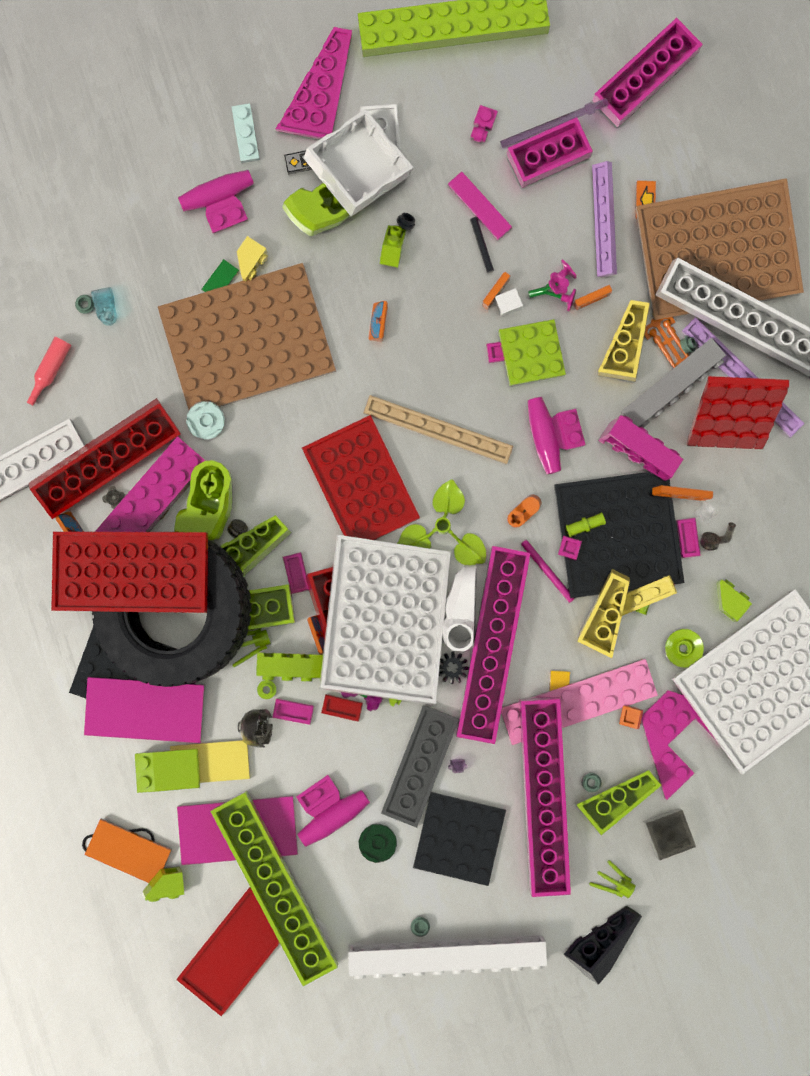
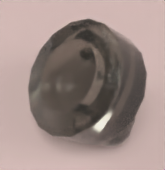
M233 519L227 531L233 538H237L238 535L248 531V526L242 520Z

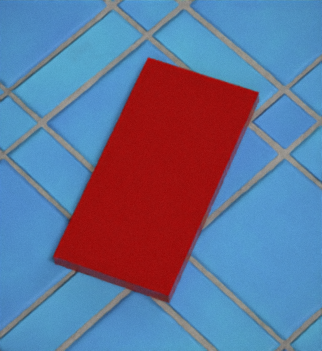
M251 887L248 888L176 979L221 1017L280 943Z

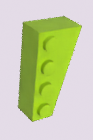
M257 652L256 676H262V680H274V677H282V681H293V677H301V681L312 682V678L321 679L323 655Z

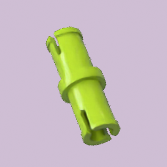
M603 513L589 518L583 517L581 521L566 525L569 537L584 531L590 532L592 528L605 525L606 521Z

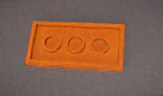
M101 818L85 855L149 883L160 869H164L172 849Z

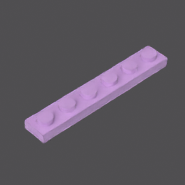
M609 161L592 165L597 277L617 274L612 162Z

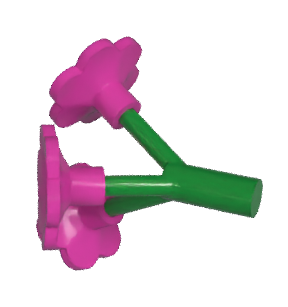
M562 259L563 269L558 273H551V279L545 287L530 290L528 293L530 298L544 294L559 298L567 303V311L570 312L576 289H573L570 295L565 294L569 286V280L565 277L570 275L576 279L577 275L568 263Z

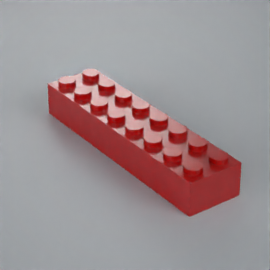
M156 398L29 482V489L50 518L54 519L181 433L158 398Z

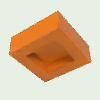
M623 705L619 724L640 729L643 710Z

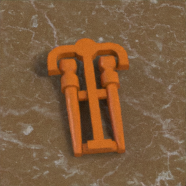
M673 317L658 320L652 319L651 323L646 326L644 337L646 340L653 337L655 344L659 346L669 363L675 368L689 356L688 353L686 354L682 350L680 339L675 333L676 330L674 327H671L676 322ZM665 320L663 322V326L668 329V334L672 336L670 338L667 337L662 327L660 326L661 321ZM654 328H657V330L659 331V333H660L661 336L663 337V339H664L663 342H662L661 337H660L659 335H657V331H656ZM674 340L685 355L683 359H681L671 341ZM664 345H668L678 362L674 363Z

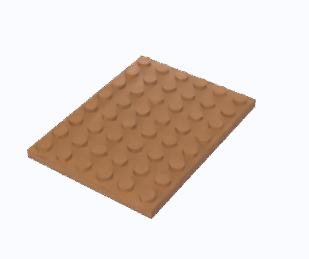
M787 178L635 206L654 320L690 314L655 295L671 262L676 258H680L759 301L804 293Z
M303 263L252 278V280L247 279L246 282L240 281L158 306L188 410L194 404L201 401H210L221 407L336 372Z

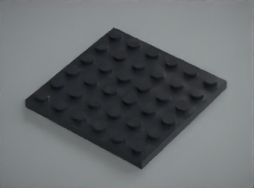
M651 472L554 484L561 540L563 536L569 537L566 525L581 521L583 517L589 518L603 513L606 521L605 525L592 528L590 532L584 531L569 537L582 541L577 560L564 557L570 598L599 595L612 569L630 577L628 591L635 590L669 575L674 584L685 583L673 500L671 497L652 495V488L661 485L670 486V479L665 481Z

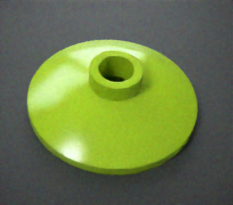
M680 629L668 637L665 644V652L671 663L678 667L686 668L703 656L704 645L697 633L689 629ZM681 645L686 646L687 649L685 652H682L680 650Z

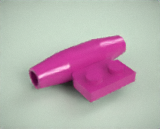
M249 170L225 174L197 185L179 196L178 199L183 212L206 207V218L212 233H216L248 220L241 201L235 195L253 185L254 182Z
M542 397L530 399L527 401L529 425L538 457L547 475L560 472L559 449L570 450L586 445L577 410L572 409L558 412L551 418Z
M327 775L296 796L306 813L314 817L297 835L305 847L318 842L353 820L370 801L362 790L340 800L338 788L330 776Z

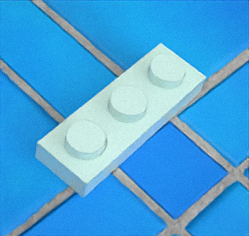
M250 103L231 106L241 163L260 160Z

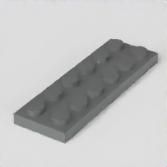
M426 705L422 706L381 814L416 828L418 827L459 718Z

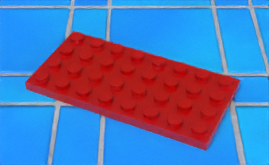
M53 532L51 611L207 613V532Z

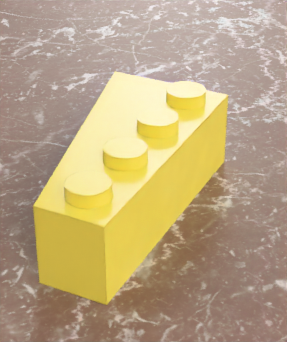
M630 300L598 370V376L636 382L650 303Z

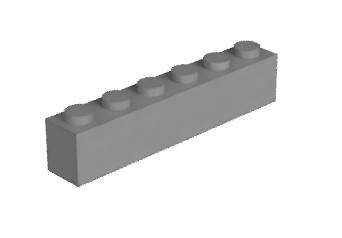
M710 338L621 411L622 415L629 417L636 426L644 428L650 423L648 419L651 416L657 417L665 411L663 407L667 403L672 405L680 399L678 395L682 391L687 393L694 387V381L697 379L702 381L707 377L710 368L714 367L716 369L723 364V358L726 354Z

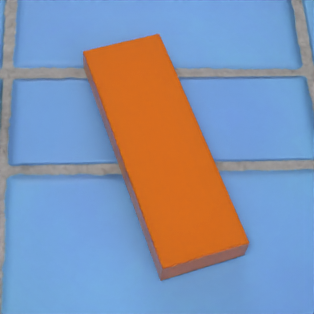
M661 485L652 488V495L706 501L713 498V491Z

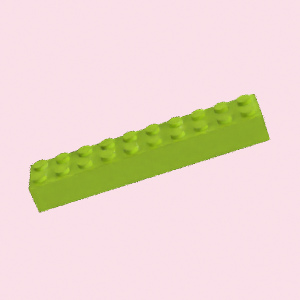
M456 0L358 13L363 57L548 34L550 28L547 0Z
M245 791L212 809L210 812L302 986L338 968V962L249 793Z

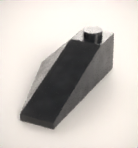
M625 906L610 916L606 923L600 927L595 926L591 929V933L576 939L564 953V956L586 977L599 985L613 968L640 921L641 914Z

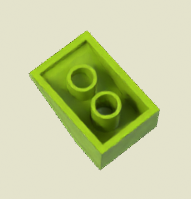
M198 749L153 751L135 754L137 793L200 788Z

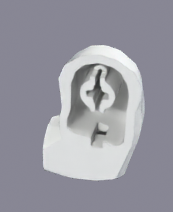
M465 565L456 573L446 600V615L443 622L442 639L452 651H466L474 645L477 565Z

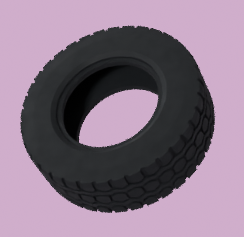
M208 540L207 616L200 634L190 644L180 649H172L156 643L142 627L139 612L92 611V615H94L92 619L93 626L96 628L95 633L98 641L101 642L100 645L103 651L107 652V657L112 663H116L115 666L122 672H126L125 674L154 686L173 687L186 685L216 674L220 669L229 664V661L238 653L237 651L240 650L244 643V638L247 636L248 626H250L251 621L250 591L247 589L246 578L243 577V572L239 565H236V561L222 547Z

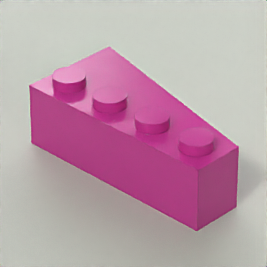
M620 415L611 421L598 440L602 444L608 442L613 445L612 450L618 453L628 454L629 460L634 463H643L644 469L665 481L673 477L683 461V458L679 456L680 454L677 451L664 446L663 441L650 436L646 429L633 424V421L627 416Z

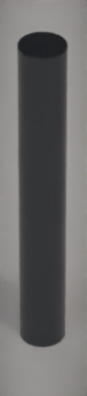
M473 217L470 219L486 271L490 273L494 271L478 219Z

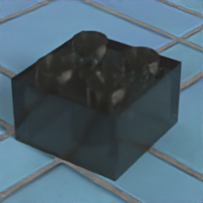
M680 808L643 821L658 860H663L696 847L683 810Z

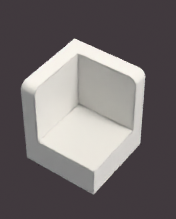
M516 288L495 297L501 317L522 310L523 304Z

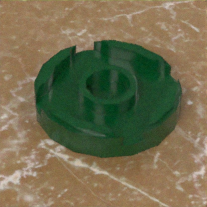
M372 824L366 827L358 841L362 856L374 863L390 859L397 847V840L393 830L383 824Z

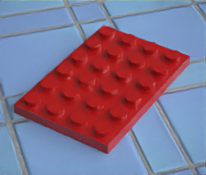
M371 415L302 447L344 536L376 540L420 519Z

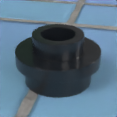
M402 213L398 216L397 223L403 230H412L415 226V218L409 213Z

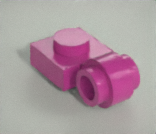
M482 105L479 106L473 124L478 126V128L474 127L471 133V138H474V141L479 143L486 141L488 131L485 129L492 130L498 111Z

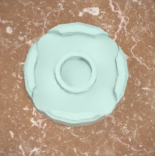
M201 401L190 408L187 413L186 423L189 431L194 436L208 440L221 433L225 417L217 404L210 401Z

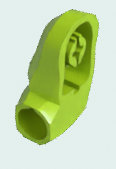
M324 183L312 191L304 188L298 189L284 201L282 206L289 219L309 236H314L339 226L350 216Z
M210 460L195 466L191 473L187 508L180 510L176 515L174 532H207L208 540L211 541L217 540L222 536L225 524L232 510L231 473L222 463Z

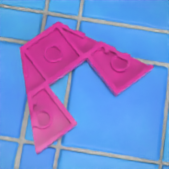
M669 690L643 713L641 720L666 800L694 774L668 744L694 719L714 738L685 696Z

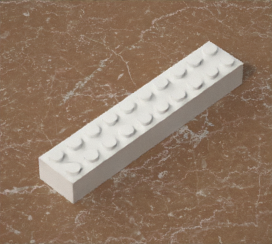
M676 258L671 262L655 294L656 296L810 377V327L680 258Z
M543 936L349 946V976H354V979H364L365 975L383 978L385 974H393V977H403L405 973H413V976L425 975L424 972L442 975L444 971L461 974L464 973V970L481 973L484 972V969L500 972L503 971V968L520 971L523 970V967L539 970L543 969V966H547L546 941Z

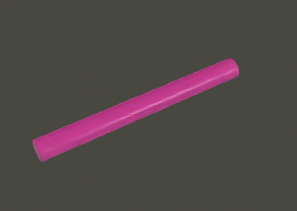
M526 539L522 542L523 548L528 553H531L532 559L569 603L572 602L575 598H570L569 590Z

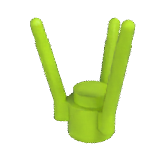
M266 630L248 631L247 636L254 635L252 636L253 639L244 642L241 647L255 644V647L258 648L232 665L233 667L248 660L257 652L259 653L267 649L266 645L271 643Z
M608 860L607 863L623 879L617 881L605 873L597 871L598 875L615 884V889L590 882L589 885L616 894L621 898L622 896L629 898L633 894L636 885L631 882V878L626 876L616 865Z

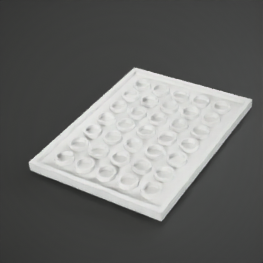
M343 535L337 536L319 689L436 704L451 552Z
M796 589L789 592L672 679L740 774H744L810 724V609Z

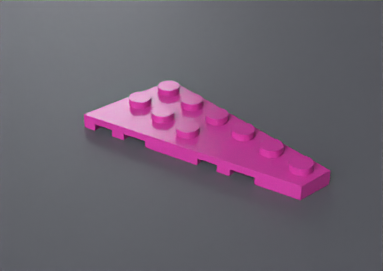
M333 27L321 52L314 60L313 66L306 74L290 106L286 109L282 120L275 128L276 131L321 139L327 134L333 133L352 30Z

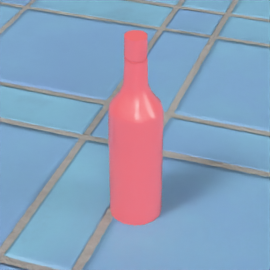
M54 337L34 375L35 386L27 400L28 404L34 406L41 391L52 384L72 346L71 344L58 337Z

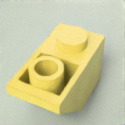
M248 236L237 250L241 277L245 282L247 279L252 280L256 276L257 267L259 264L263 265L268 258V255H266L268 253L267 249Z

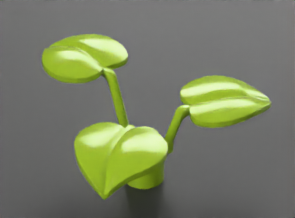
M449 480L442 484L434 494L433 507L435 511L444 512L443 517L436 520L435 528L427 534L423 526L418 524L409 525L404 529L397 544L430 549L431 542L428 539L435 532L442 535L449 533L459 543L454 548V555L459 563L463 565H476L486 562V549L482 540L477 535L467 533L461 541L451 530L450 521L447 519L448 513H459L465 504L464 495L454 480Z

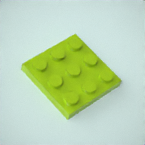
M554 319L498 330L509 386L566 375Z

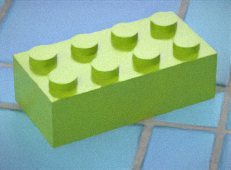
M289 584L249 590L251 596L249 600L252 612H250L249 630L296 623Z

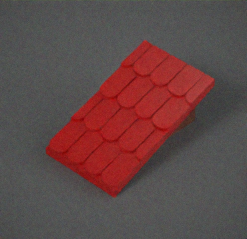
M708 376L687 439V446H716L717 448L735 447L739 449L754 448L763 450L774 426V421L788 393L789 380Z

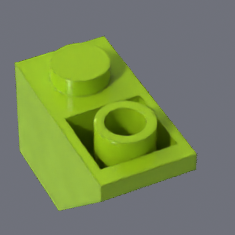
M388 225L380 257V264L397 268L399 266L406 230H403L400 226Z
M718 580L716 585L719 610L732 621L738 622L752 605L748 601L750 598L742 591L738 593L734 589V584L729 580Z
M180 866L160 869L143 890L145 901L156 902L160 898L168 897L169 899H175L179 895H184L183 873Z

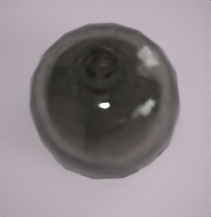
M252 709L244 714L238 723V732L246 744L257 748H265L264 744H269L273 730V724H269L268 718H272L269 710Z

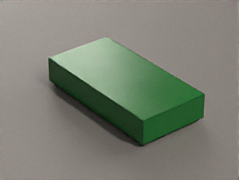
M223 259L201 290L207 292L229 285L239 270Z

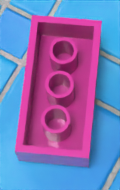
M576 117L508 147L506 155L523 188L591 158L593 150Z

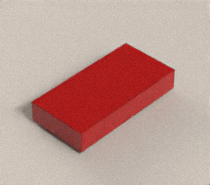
M325 694L321 713L359 722L363 703Z

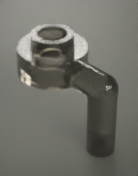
M733 522L728 523L724 536H718L712 532L703 533L700 540L701 546L708 551L717 550L720 544L729 543L736 524Z

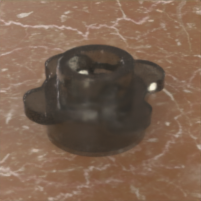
M111 486L108 488V493L102 497L104 503H109L115 509L125 497V494L117 491L116 487Z

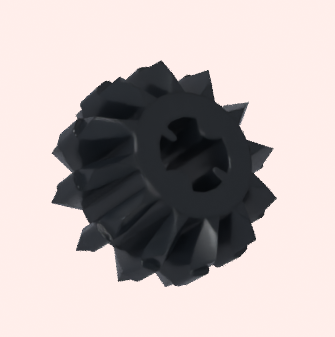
M454 651L451 652V658H449L447 653H444L446 661L440 658L443 666H439V669H443V671L439 672V676L445 673L444 682L450 677V684H453L454 677H456L457 682L460 683L461 679L458 675L467 676L462 672V669L469 670L467 666L462 667V664L466 663L467 659L460 662L461 653L458 654L457 658H454ZM450 662L458 666V668H455L457 670L455 673L452 671L448 672L447 670Z

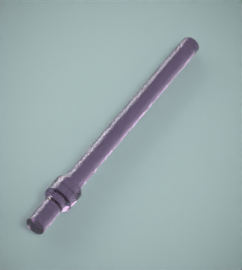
M605 98L593 104L590 102L585 104L583 108L501 140L502 148L576 117L594 114L596 110L608 106V100Z

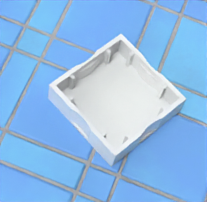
M366 109L345 122L335 132L327 134L307 148L304 155V160L351 217L408 178L413 169L410 162L389 141L383 129Z

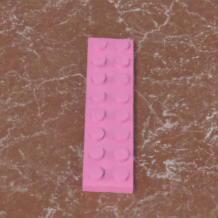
M644 658L530 698L559 697L561 701L562 728L623 708V705L629 706L658 696L647 661ZM518 701L502 707L501 710L512 745L522 742L520 703Z

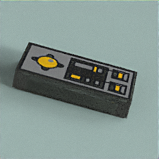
M306 150L284 155L288 175L313 170L304 160Z

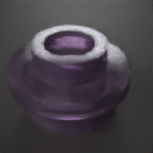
M463 759L450 760V765H448V769L452 770V773H463L464 769L468 768Z

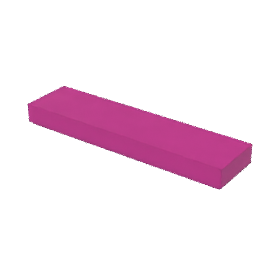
M460 172L448 183L450 189L497 241L512 229V226L463 172Z

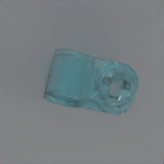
M111 287L91 291L98 319L104 325H113L117 320V314ZM109 312L108 318L105 319L106 313Z

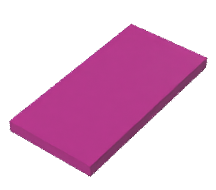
M88 677L84 735L201 743L205 684L163 687L132 679Z
M293 796L252 799L281 856L298 855ZM225 802L177 806L181 865L236 860L210 812Z

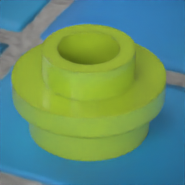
M264 680L259 683L257 693L263 699H271L276 694V685L270 680ZM265 686H268L270 688V692L268 694L263 692V688Z

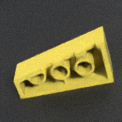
M613 569L611 570L577 640L610 658H613L630 577Z

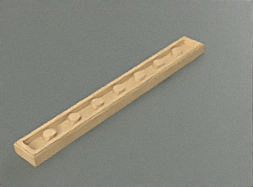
M372 395L369 396L363 414L371 415L374 418L504 464L508 463L513 448L512 445Z

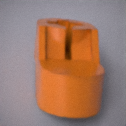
M534 494L527 496L509 513L508 523L512 527L522 526L540 509L542 504L540 497Z

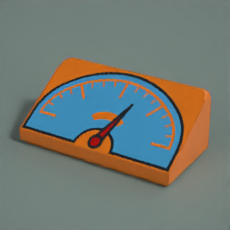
M387 301L373 304L369 331L370 341H383L388 309Z
M70 511L62 513L55 518L63 532H84Z
M316 615L309 617L307 621L317 650L321 655L324 653L325 641Z

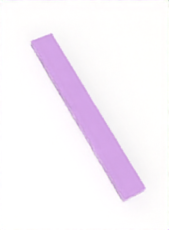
M696 317L682 330L685 335L695 339L698 348L710 338L716 342L726 354L723 358L724 363L718 368L728 377L758 378ZM782 403V407L774 422L789 437H792L805 423Z

